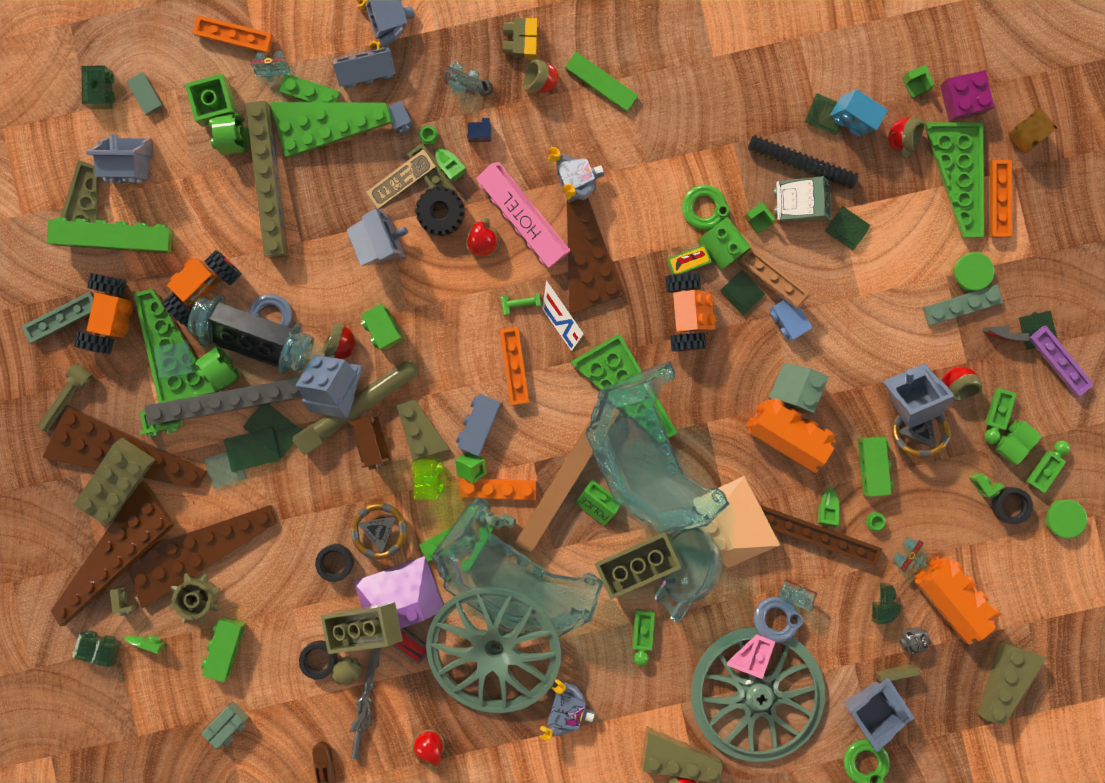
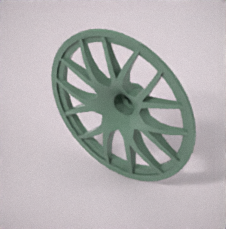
M483 587L456 595L437 612L427 635L426 652L428 662L440 686L455 700L479 711L506 713L528 707L548 692L559 672L561 644L553 622L535 602L524 595L508 589ZM483 598L506 600L495 621ZM478 599L486 620L487 631L478 630L470 622L461 606L462 604ZM510 601L527 609L523 619L513 631L503 632L500 628V622ZM457 608L466 629L444 623V621ZM530 613L536 617L544 628L543 631L520 633ZM441 628L469 640L472 646L456 648L439 644L438 639ZM547 636L551 652L525 653L519 651L515 644ZM493 641H498L500 644H493ZM439 650L458 656V658L443 666ZM550 658L549 667L545 675L529 663L530 661ZM466 662H477V669L460 684L455 683L447 673L450 669ZM509 665H517L541 681L529 691L514 677L509 669ZM491 671H494L499 677L502 700L483 698L485 678ZM479 678V696L463 689ZM507 682L523 693V695L507 699Z
M747 627L722 636L702 655L692 678L691 705L698 726L707 739L719 750L744 761L766 762L791 754L811 737L823 714L825 686L821 670L815 658L794 637L781 643L785 645L772 671L765 674L763 679L748 674L747 677L738 675L727 665V661L721 653L736 643L739 644L740 648H743L744 645L741 641L752 639L756 634L760 635L755 627ZM789 648L795 651L805 662L781 670ZM719 656L731 676L707 674V671L713 661ZM808 667L814 685L786 691L778 689L779 682L786 676ZM705 678L727 682L734 685L738 690L734 695L727 697L702 696ZM814 690L812 712L790 699ZM761 694H763L766 700H762V703H759L757 698H760ZM703 702L726 704L708 722ZM782 703L787 704L810 716L801 732L788 725L776 714V706ZM736 708L744 709V715L725 740L712 728L728 712ZM760 716L765 717L769 725L773 746L771 750L754 751L753 728L755 720ZM774 721L797 736L788 743L777 747ZM746 725L750 750L738 748L729 743Z

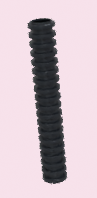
M755 134L750 140L748 151L753 150L754 153L758 152L761 156L764 154L766 158L769 156L771 160L776 159L777 162L782 161V164L787 163V166L793 165V168L798 167V170L804 169V172L809 171L811 175L814 173L817 177L823 176L828 181L832 180V183L837 182L838 185L843 184V187L848 186L849 189H852L857 182L858 173L855 172L853 174L851 170L847 171L846 168L841 169L840 166L835 167V164L830 165V162L824 163V160L813 159L811 155L808 157L806 153L803 155L801 151L796 152L795 149L792 151L790 147L785 148V145L779 146V143L774 144V141L768 142V139L763 140L761 136L758 138Z

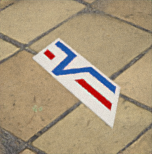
M546 280L542 309L572 351L583 336V332Z

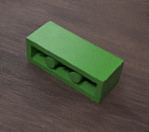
M884 436L857 438L863 495L868 497L891 495L893 481L889 474L891 461L887 455V451H889L888 440Z
M225 616L215 622L213 627L215 634L207 646L209 653L201 666V669H203L202 676L223 683L230 678L245 629V622Z

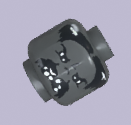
M920 627L904 630L901 635L902 638L899 639L902 650H906L911 655L927 651L928 645L931 644L927 631L922 630Z

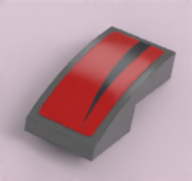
M1009 326L983 328L984 333L1000 340L1011 342L1029 341V333L1010 334Z
M401 628L403 641L392 646L415 663L420 664L427 654L426 644L415 638L410 631Z

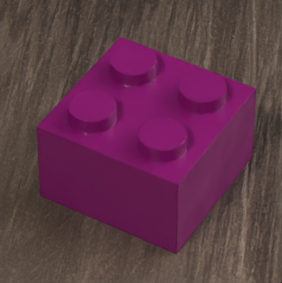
M986 70L948 78L940 85L949 122L986 114L995 108Z

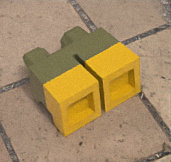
M514 18V22L504 23L503 35L513 36V41H503V53L513 55V59L519 57L528 58V60L536 59L537 18Z

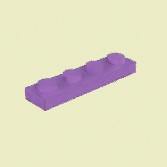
M1042 326L1029 337L1031 343L1076 397H1080L1094 385L1047 326Z

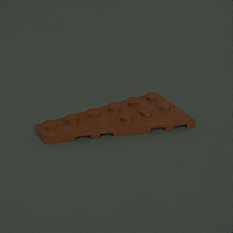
M588 197L586 200L576 199L570 203L567 201L568 248L571 250L568 253L569 313L571 315L621 297L623 292Z

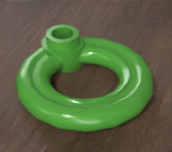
M711 185L693 187L686 193L682 201V212L685 220L697 229L709 230L730 214V208L726 203L724 195L719 189ZM701 196L710 197L716 205L714 214L706 219L698 217L693 210L695 200ZM724 208L726 213L721 214L719 209Z
M867 739L858 740L851 744L845 752L843 762L847 775L855 783H883L889 772L890 765L886 750L882 747L876 752ZM863 751L874 753L878 760L876 770L868 774L859 772L855 765L856 757ZM876 776V781L871 782V777Z

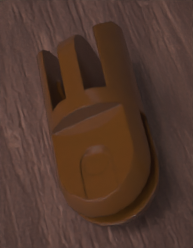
M321 741L312 750L316 782L336 783L331 746L327 742Z

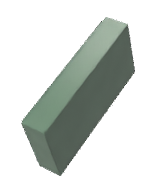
M142 72L126 81L145 115L148 116L164 107L145 73Z

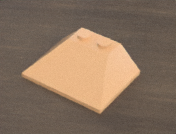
M745 476L693 499L698 521L716 556L727 568L780 546Z

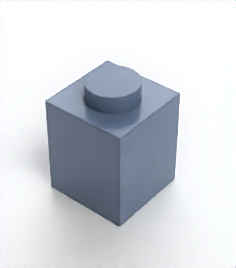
M399 101L388 106L393 121L391 125L395 133L404 134L410 131L413 124L403 102Z

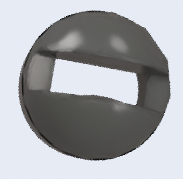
M483 79L478 83L477 88L481 95L488 96L492 93L493 85L489 80ZM483 83H486L487 91L484 90Z

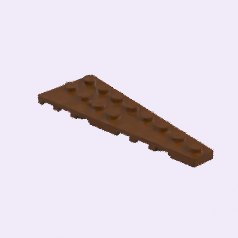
M66 406L43 455V458L97 469L112 445L121 438H124L156 459L144 476L146 479L199 488L207 470L70 406Z
M141 482L52 608L51 612L59 626H66L175 525L146 482Z
M271 505L154 544L128 568L141 609L172 591L170 589L171 586H179L184 583V574L188 573L191 577H194L276 524Z

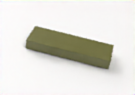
M423 143L407 153L411 159L424 149L435 165L433 169L422 176L430 189L435 186H443L455 192Z

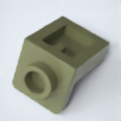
M124 586L110 590L112 613H120V616L132 614V611L138 608V604H126L128 602V594Z

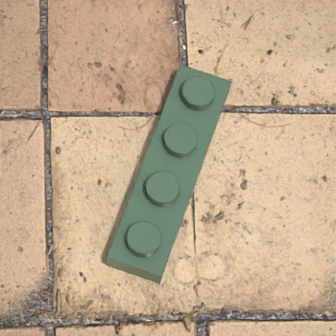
M997 284L923 307V311L929 326L1001 304L1003 300Z
M88 292L21 326L29 343L34 344L89 316L94 299L93 292Z

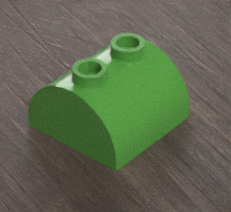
M728 217L697 240L700 245L705 244L710 258L720 271L751 248L750 244Z

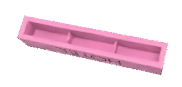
M500 162L491 163L476 178L480 182L479 186L481 189L488 192L492 197L491 201L501 208L504 217L514 224L516 232L526 239L528 247L539 255V260L543 265L548 266V268L552 267L571 251Z

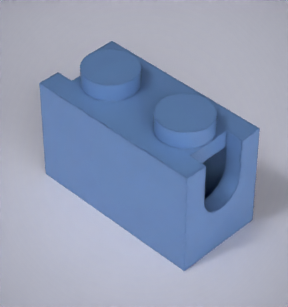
M785 300L769 308L772 320L775 323L778 322L781 327L780 333L789 341L794 340L813 328L800 307L795 309Z

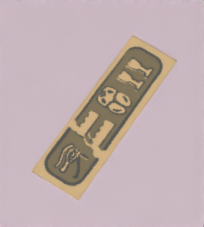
M423 149L366 191V193L379 209L433 169L435 165Z

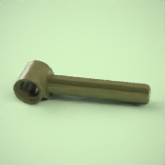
M75 363L66 373L68 383L39 423L38 427L40 430L48 432L78 388H85L91 382L94 376L91 372L78 363Z

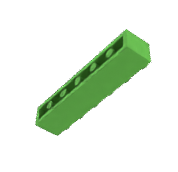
M55 217V220H48L47 243L52 246L172 254L173 230L167 228L168 225L155 224V227H148L146 223H135V226L123 221L108 224V221L96 220L95 223H89L87 219L76 218L74 222L68 221V218Z

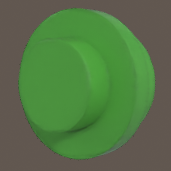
M424 126L419 132V138L423 144L432 145L438 139V132L433 126Z
M872 512L867 516L866 525L870 530L880 531L885 527L886 520L881 513Z

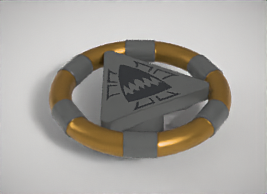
M898 414L892 424V436L896 445L903 452L920 458L931 457L947 447L951 435L950 426L943 415L935 418L943 429V436L936 446L932 419L910 429L906 426L899 431L903 420ZM900 435L913 440L917 444L932 447V449H913L907 446Z
M373 503L365 506L357 513L351 527V536L355 547L364 556L372 559H385L396 554L402 548L407 535L404 517L395 507L386 503ZM374 510H382L394 516L360 522L362 518ZM397 519L400 532L398 541L390 549L384 551ZM359 526L380 552L364 547L359 537Z

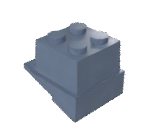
M110 134L109 138L98 141L97 146L86 151L87 155H93L95 177L103 178L104 182L141 184L142 180H149V157H153L152 139L118 138V135Z
M374 209L361 216L363 220L347 229L349 241L354 247L356 258L361 266L383 264L392 259L407 258L399 238L408 234V229L403 227L396 231L390 216L385 214L383 210Z
M314 355L295 386L303 396L302 402L310 412L347 419L355 399L354 393L363 367L362 365L347 363L343 359Z
M925 363L883 381L884 386L889 391L890 401L908 429L943 415L947 406L952 405L954 395L942 380L940 381Z
M886 678L882 683L875 681L844 702L850 715L876 752L914 719V716L889 678Z

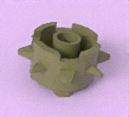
M186 573L184 574L183 584L171 586L170 588L174 592L172 602L174 603L169 607L170 609L177 610L176 613L183 618V623L197 618L204 624L206 623V614L212 610L219 611L220 609L216 603L218 599L217 594L221 590L207 579V574H204L202 577L192 578Z

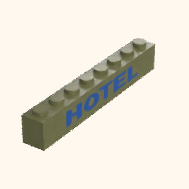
M266 101L246 103L264 256L269 259L289 257L271 107Z

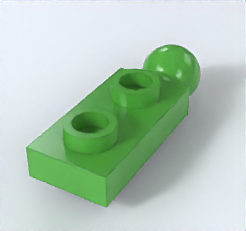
M995 388L985 425L991 426V429L987 430L984 435L986 442L989 444H996L1000 441L999 429H1007L1017 393Z
M1058 441L1054 445V453L1046 451L1026 483L1041 493H1045L1066 463L1061 456H1065L1070 452L1069 443Z
M635 609L632 648L638 649V652L634 655V662L642 667L649 661L646 650L652 651L655 611Z

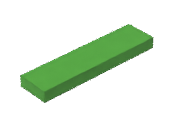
M575 52L565 66V70L625 112H628L638 97L636 93L577 52Z

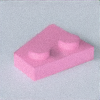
M756 634L727 662V665L763 679L775 641Z

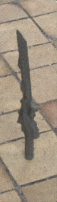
M373 648L362 697L355 702L358 717L351 724L350 733L355 731L352 759H359L363 730L364 732L366 731L367 724L371 725L370 714H372V711L370 709L371 698L369 695L370 690L374 689L373 677L375 669L379 667L381 648Z

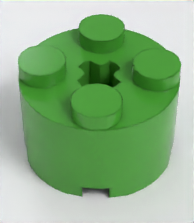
M241 114L217 116L209 120L213 138H211L212 148L217 149L223 156L248 152L246 148L250 147V135L248 127H244L242 123L245 119Z
M218 346L195 362L200 369L198 373L203 380L208 379L216 393L224 390L241 377L237 367H233L231 358Z

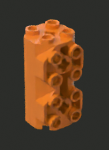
M771 398V400L764 402L760 401L755 409L756 415L754 418L751 417L745 425L748 429L747 433L812 473H817L819 470L816 467L818 465L823 467L833 452L834 447L831 443H836L834 439L835 434L827 429L818 428L819 424L811 419H801L802 414L793 408H785V403L775 398L774 400Z
M938 556L934 557L929 561V565L925 569H920L914 574L916 578L914 582L965 643L970 645L975 638L977 641L983 640L995 630L996 625L994 622L998 623V617L1001 613L997 608L989 605L987 602L989 599L982 591L978 592L973 588L976 583L970 576H965L962 572L963 567L956 560L952 561L950 558L943 557L939 559Z

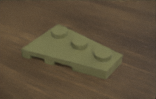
M416 400L397 405L413 460L450 449Z

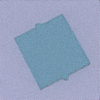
M188 342L154 347L155 365H157L159 379L194 373L191 360L193 356L190 355Z
M237 448L204 459L208 470L207 475L210 476L214 489L247 478L242 466L243 461L240 460Z

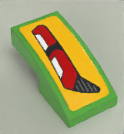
M705 244L667 259L672 275L686 273L712 262Z

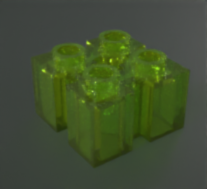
M439 458L413 460L414 500L438 499L445 491L444 481H440V474L443 473V462H440Z

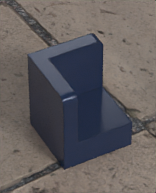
M482 118V122L468 123V142H491L490 118Z

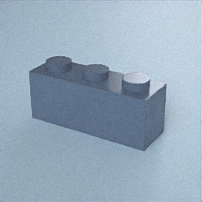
M390 47L338 58L333 61L339 87L345 86V88H350L359 82L367 84L373 82L376 78L389 79L393 77V74H396Z
M479 394L478 397L474 396L470 406L473 407L471 415H466L463 423L466 427L464 432L460 431L456 440L459 443L458 448L480 456L501 402Z

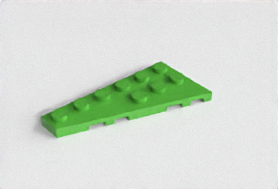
M270 102L286 158L393 123L387 103Z
M926 122L924 128L961 237L983 238V122Z
M149 289L134 293L158 402L162 403L216 393L212 389L210 381L208 379L203 380L199 375L198 371L200 369L195 363L198 359L170 313L162 306V300L156 290Z
M620 333L570 362L658 441L663 442L678 433Z

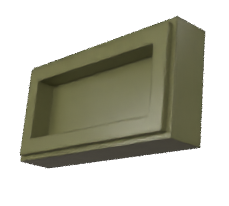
M913 664L875 672L876 679L881 683L886 678H889L892 682L919 675L918 668Z

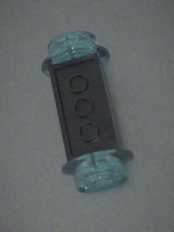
M221 294L215 296L213 300L203 296L200 297L194 304L188 319V332L199 336L200 345L207 346L211 343L277 367L279 374L282 375L289 369L299 373L302 372L310 358L314 345V337L303 333L301 323H297L293 328H289L286 325L258 317L230 305H225V297Z

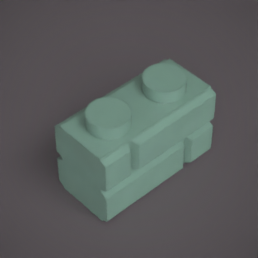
M232 701L201 734L214 748L219 749L222 745L226 747L234 739L231 735L235 731L240 733L247 725L245 721L249 716Z

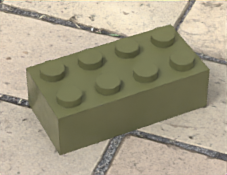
M121 438L112 445L73 505L100 523L108 526L117 517L156 459L124 438Z
M665 531L595 563V566L611 600L682 569L683 563L668 531Z
M395 602L337 610L321 615L328 654L388 647L403 641Z

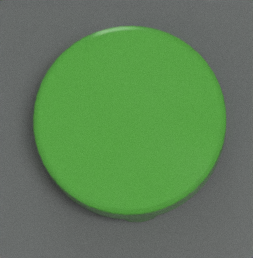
M978 252L969 253L962 256L953 266L954 277L959 286L965 291H978L986 288L992 282L994 266L986 255Z
M1066 499L1056 500L1047 511L1045 525L1056 536L1074 538L1084 531L1087 525V514L1085 509L1075 501Z

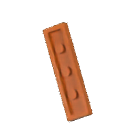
M197 15L193 34L197 37L269 54L273 35L268 32Z
M1012 160L990 161V238L1012 237Z
M519 328L499 329L510 405L529 403Z
M460 478L459 497L536 500V481L481 478L475 483H471L464 478Z

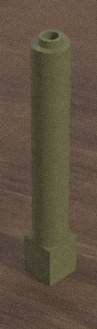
M408 359L354 396L355 399L347 419L326 415L293 436L292 441L305 456L321 445L329 436L347 425V422H351L418 375L416 371L419 368L413 360L411 362Z

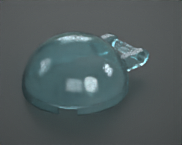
M688 525L684 529L677 528L670 534L683 563V568L661 577L663 582L654 595L655 599L661 602L671 614L670 617L675 623L683 619L693 602L704 599L715 589L722 575L723 560L717 543L707 532L692 525ZM668 595L674 601L678 602L676 607H674L673 604L669 601V599L667 598Z

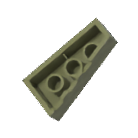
M1000 641L977 714L985 720L1004 726L1045 662L1046 657Z
M647 726L641 759L642 771L720 783L723 764L718 756L697 747H692L683 741H678L667 734L657 732Z

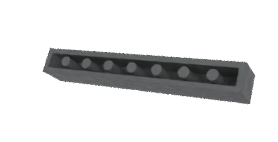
M300 377L146 405L144 407L147 424L155 426L301 399L303 396L295 386Z

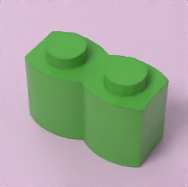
M1025 421L1013 422L1008 428L1009 432L1007 435L1001 437L994 449L1012 465H1018L1042 437Z

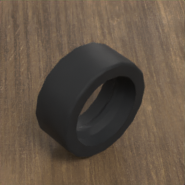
M1002 488L1000 494L992 499L991 507L994 515L999 520L1009 524L1025 522L1033 512V502L1030 495L1020 488ZM1010 494L1019 496L1022 501V509L1014 517L1005 515L1002 509L1004 498Z
M341 544L326 546L318 553L315 561L317 573L321 578L330 582L343 580L350 574L354 565L351 551ZM333 551L341 553L346 560L344 570L338 574L329 573L323 564L325 556Z
M318 640L309 643L299 656V667L302 673L314 680L327 677L333 671L338 661L337 653L328 654L329 664L326 669L315 671L309 667L307 657L310 651L322 649L328 654L326 641Z

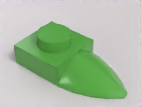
M436 149L437 163L441 171L452 183L467 172L466 167L454 154L444 149Z
M829 487L822 497L821 504L818 505L817 524L837 527L839 526V500L834 489Z
M154 635L145 638L139 636L124 637V640L128 643L156 654L164 650L166 642L161 641L160 637Z

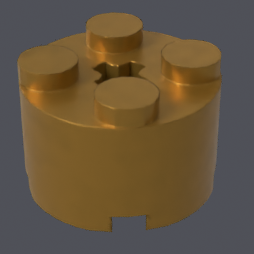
M1038 108L1026 120L1020 122L1008 135L1022 152L1026 154L1058 127L1043 110Z

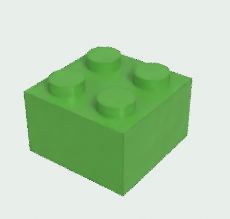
M223 74L185 84L194 120L200 126L209 125V120L214 117L238 113L229 80Z
M379 304L361 314L363 318L361 324L366 331L368 330L371 333L372 337L370 340L375 348L386 351L405 340L385 305Z

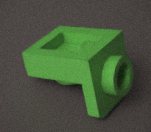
M974 473L969 477L983 497L993 498L1000 494V490L1004 488L1002 483L995 482L990 485L991 481L983 474Z

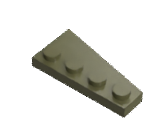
M79 160L77 162L61 217L68 218V221L75 222V219L79 218L87 219L89 223H95L97 220L99 177H95L94 165Z

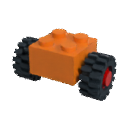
M215 250L205 262L197 258L190 259L184 264V269L180 273H175L170 278L167 286L173 293L162 302V306L175 320L188 328L199 317L198 312L194 310L191 304L197 305L221 280L228 285H232L242 273L218 250Z
M90 273L87 288L102 292L101 294H94L87 331L92 332V334L77 332L74 347L91 352L111 354L114 339L98 335L103 334L125 338L129 331L128 320L133 312V301L109 296L107 293L124 296L127 281L112 276Z
M680 273L665 276L666 292L673 293L676 331L684 333L670 336L671 351L705 349V333L691 332L715 330L716 317L713 314L714 297L712 291L699 290L701 289L700 273Z

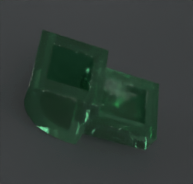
M880 583V602H872V621L876 624H888L895 620L900 613L901 605L893 602L896 599V590L893 588V585Z

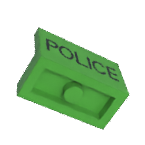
M593 480L588 483L582 494L574 502L603 526L616 514L622 504L621 501Z

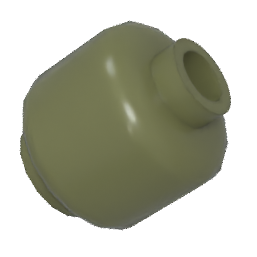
M346 656L337 662L332 672L336 683L347 686L358 679L361 675L360 668L362 667L360 661L357 658L353 659L350 656Z

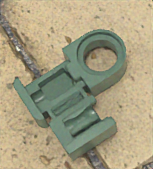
M477 504L474 505L471 511L472 515L487 522L488 525L501 529L502 525L513 529L516 519L504 513V516L498 515V517H495L493 512Z

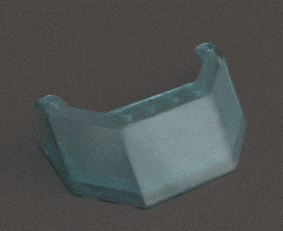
M671 362L655 365L600 390L597 405L594 407L591 415L590 426L587 427L585 433L615 503L620 506L624 505L632 510L631 513L640 520H647L654 525L653 528L658 532L707 527L729 505L727 497L721 489H705L683 474L656 410L655 402L661 386L670 383L675 378V371Z
M480 497L468 504L432 555L433 560L437 561L439 576L444 579V589L452 595L456 596L465 591L483 587H496L515 591L529 598L543 609L553 622L559 637L592 620L603 585V581L592 573L583 574L578 578L551 574L542 566L531 561L527 556L516 551L512 546L504 543L496 535L491 534L485 519L491 511V506ZM483 598L495 621L506 600ZM478 599L466 603L483 614ZM510 601L502 616L500 626L508 630H514L523 619L527 609ZM530 613L523 627L524 632L543 631L544 628L540 622Z

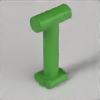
M539 293L535 294V297L509 301L508 295L501 296L503 315L511 314L510 308L529 305L541 307Z

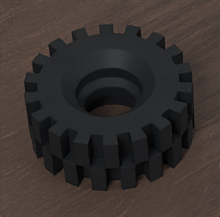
M435 186L432 189L425 190L426 192L420 195L419 201L417 200V209H415L416 218L422 228L433 235L439 236L449 235L456 231L463 223L462 220L465 216L464 205L458 194L450 188L448 189L443 186ZM437 204H444L448 209L447 215L442 219H438L433 215V208Z

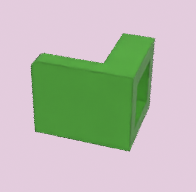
M926 65L914 69L902 77L911 98L928 92L935 86Z
M763 202L744 215L757 234L776 221Z
M466 452L455 459L457 475L465 480L475 483L487 475L484 458Z

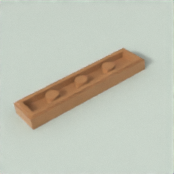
M752 247L738 260L741 266L795 309H798L810 297L808 291Z

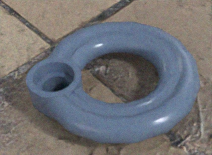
M266 294L258 297L251 304L248 312L260 317V311L268 305L277 307L282 314L279 324L291 327L293 312L290 304L283 297L276 294Z
M770 597L759 603L755 610L754 623L760 636L773 640L775 643H782L793 638L798 628L802 626L803 618L786 599ZM777 608L786 614L787 626L785 629L773 631L767 626L765 617L769 610ZM791 618L796 620L795 625L791 623Z

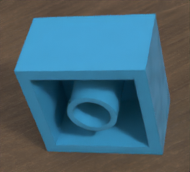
M855 89L840 96L830 117L834 119L836 124L850 129L849 131L853 135L862 136L878 129L888 109Z

